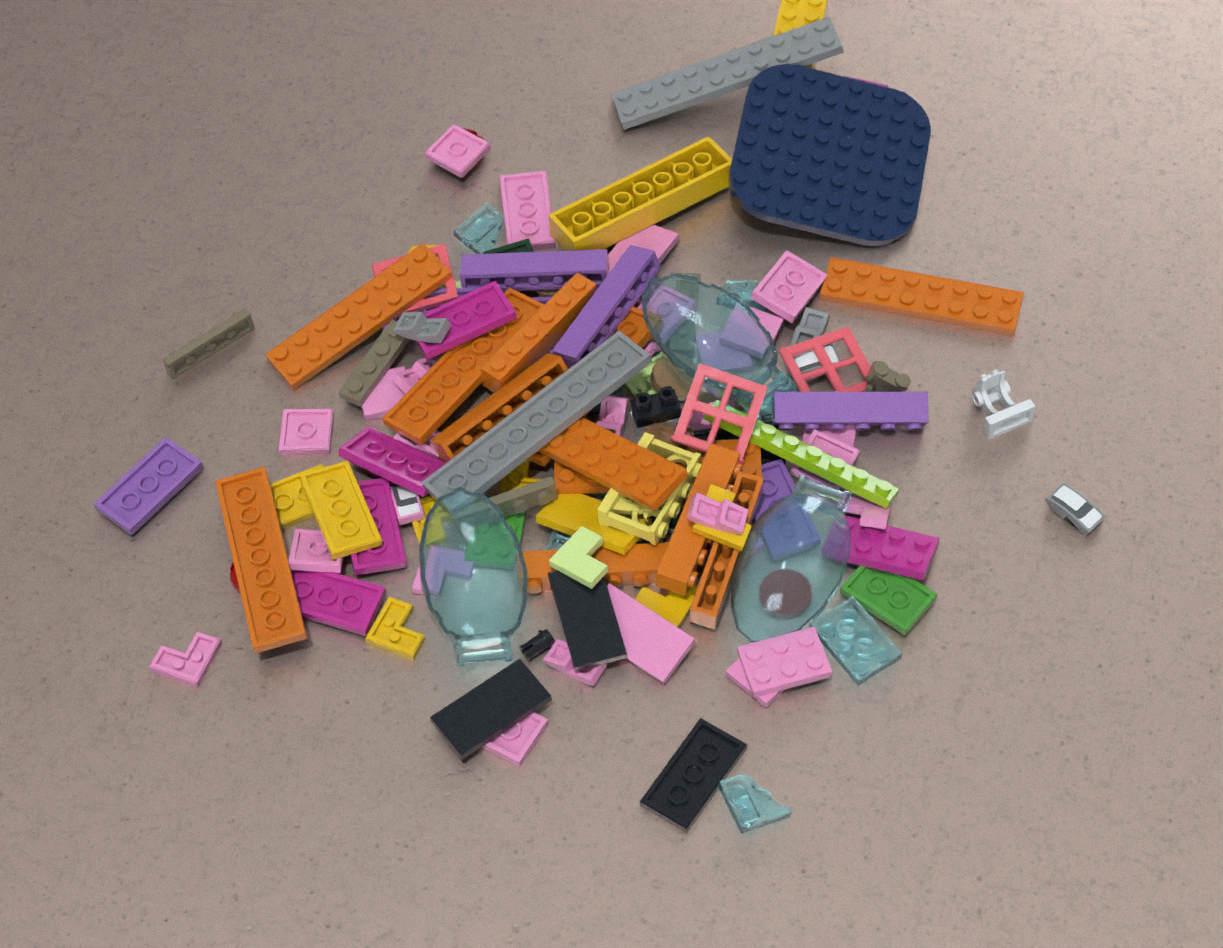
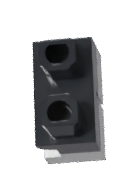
M671 386L663 387L659 390V393L651 395L646 392L638 393L635 399L630 400L632 409L630 419L636 437L643 436L644 429L654 423L667 422L670 423V426H676V423L679 422L682 413L675 390Z

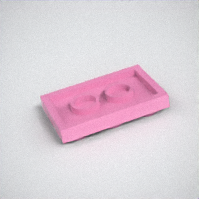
M786 250L753 290L750 298L793 323L823 285L828 275Z
M815 626L737 647V654L753 698L832 677V669Z

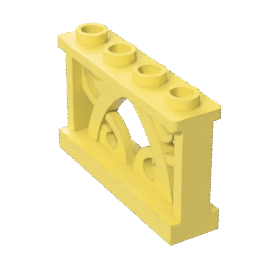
M645 432L638 445L666 457L672 462L687 465L686 470L689 476L656 511L637 502L633 503V500L626 499V496L610 488L598 507L597 513L599 525L614 527L650 541L651 544L656 546L660 538H665L672 518L675 519L678 516L683 499L688 498L692 484L702 465L700 453H692L654 439V435ZM618 514L632 515V520ZM638 514H643L644 520L647 523V519L650 516H655L656 520L653 525L647 526L639 523L637 518Z

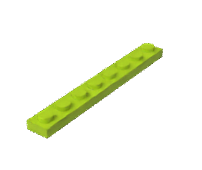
M716 400L712 406L719 408L720 401ZM729 404L726 405L725 410L747 417V413H743ZM704 415L703 419L713 424L715 418ZM722 420L719 425L720 428L739 437L743 429ZM756 420L749 442L885 509L897 497L899 488L891 485L889 482L880 480L868 474L865 470L847 464L842 459L835 458L817 447L806 444L797 437L788 435L770 424Z

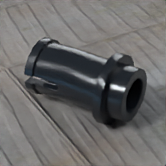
M547 629L539 630L538 635L520 645L519 649L523 655L526 654L525 658L529 661L547 647L550 649L555 640Z

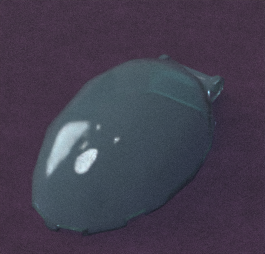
M670 273V276L650 279L646 290L641 296L643 318L654 348L678 376L692 385L698 365L701 363L761 385L771 378L773 381L767 385L768 388L763 401L779 388H784L789 384L787 376L776 367L778 356L769 330L767 331L759 322V317L749 306L722 287L712 283L707 285L698 281L696 276ZM705 377L700 391L722 399L727 384ZM733 387L729 400L737 401L749 412L754 396L750 398L749 396L753 395V393Z
M802 475L792 494L780 498L766 509L750 529L733 571L730 603L736 628L750 643L802 630L811 619L814 620L829 603L842 582L851 550L850 527L844 515L851 500V491L845 490L843 492L811 481L808 476ZM819 495H822V496L831 498V499H833V500H836V501H838V503H837V505H836L835 503H833V502H831V501H829V500H827V499H825V498H823V497H821V496H819Z
M458 487L453 492L439 497L426 516L419 544L421 590L431 619L442 635L453 643L458 667H463L466 663L495 660L511 662L513 655L510 637L520 626L527 603V567L517 535L513 528L507 524L502 510L483 493L466 491L463 487ZM502 644V649L466 653L463 651V649H482Z

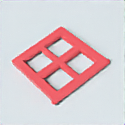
M441 244L429 248L436 257L438 256L439 260L448 268L453 276L446 245ZM405 255L374 263L372 265L374 277ZM454 276L445 283L447 293L427 299L423 298L404 312L423 311L425 308H433L459 298Z
M849 326L786 348H779V353L800 392H811L806 380L823 374L827 375L835 392H864L868 384L865 377L870 369V365ZM843 340L852 357L832 364L823 346ZM813 350L822 367L802 374L793 356ZM856 363L865 381L845 388L836 370Z
M699 363L675 433L671 435L670 439L707 453L710 443L713 444L721 420L737 425L743 429L735 451L740 453L739 463L744 464L743 457L768 387ZM705 377L727 384L719 408L697 400ZM733 387L755 394L747 417L725 410ZM693 411L715 418L707 441L685 434Z

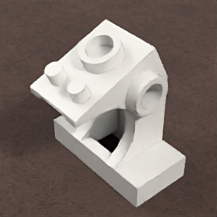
M997 369L991 371L992 374L981 375V378L977 380L978 384L972 390L974 404L977 407L980 406L987 416L985 417L983 433L988 440L1032 422L1035 412V405L1031 399L1019 404L1014 403L1010 399L1009 394L1011 390L1007 381L1004 380L1005 371L998 372ZM1000 402L1004 410L997 411L992 405Z

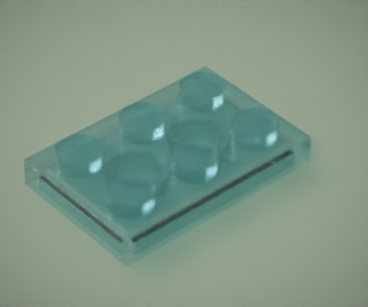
M853 596L809 622V628L815 626L821 643L857 686L902 659L901 651Z

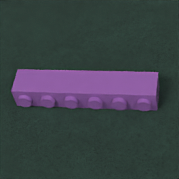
M630 245L599 288L596 289L588 303L582 308L573 323L568 327V330L559 342L556 343L552 352L554 355L561 356L568 369L609 339L661 268L655 251Z
M607 249L468 254L461 257L459 277L462 288L483 287L496 281L502 291H506L509 287L516 291L561 289L578 272L594 282L597 288H599L609 273V260Z
M774 392L772 395V426H779V430H794V426H804V430H819L820 426H830V430H845V425H855V430H870L871 426H881V430H895L896 426H906V430H920L922 426L929 422L928 392Z

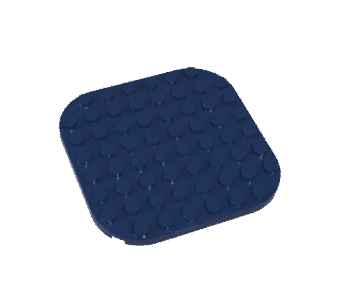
M781 64L769 67L754 77L746 94L729 170L731 193L733 197L736 196L742 204L741 207L746 212L767 222L866 246L891 244L892 241L900 237L903 238L909 232L917 215L931 136L929 118L916 100L907 93L893 88L799 65Z

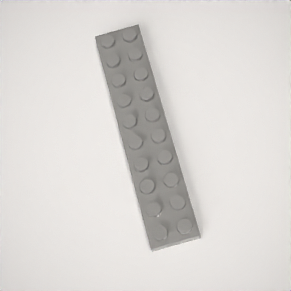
M830 17L622 89L612 93V97L621 124L625 130L745 88L750 85L757 74L769 67L781 64L807 66L844 53L833 23Z
M621 331L616 332L422 481L423 487L454 516V511L470 504L653 362L651 355Z

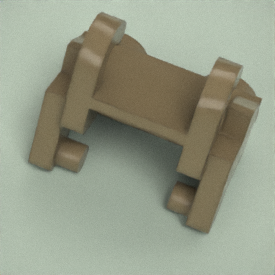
M874 361L865 377L868 384L864 392H871L872 389L878 392H906L911 384V379L906 374H899L891 370L885 362Z

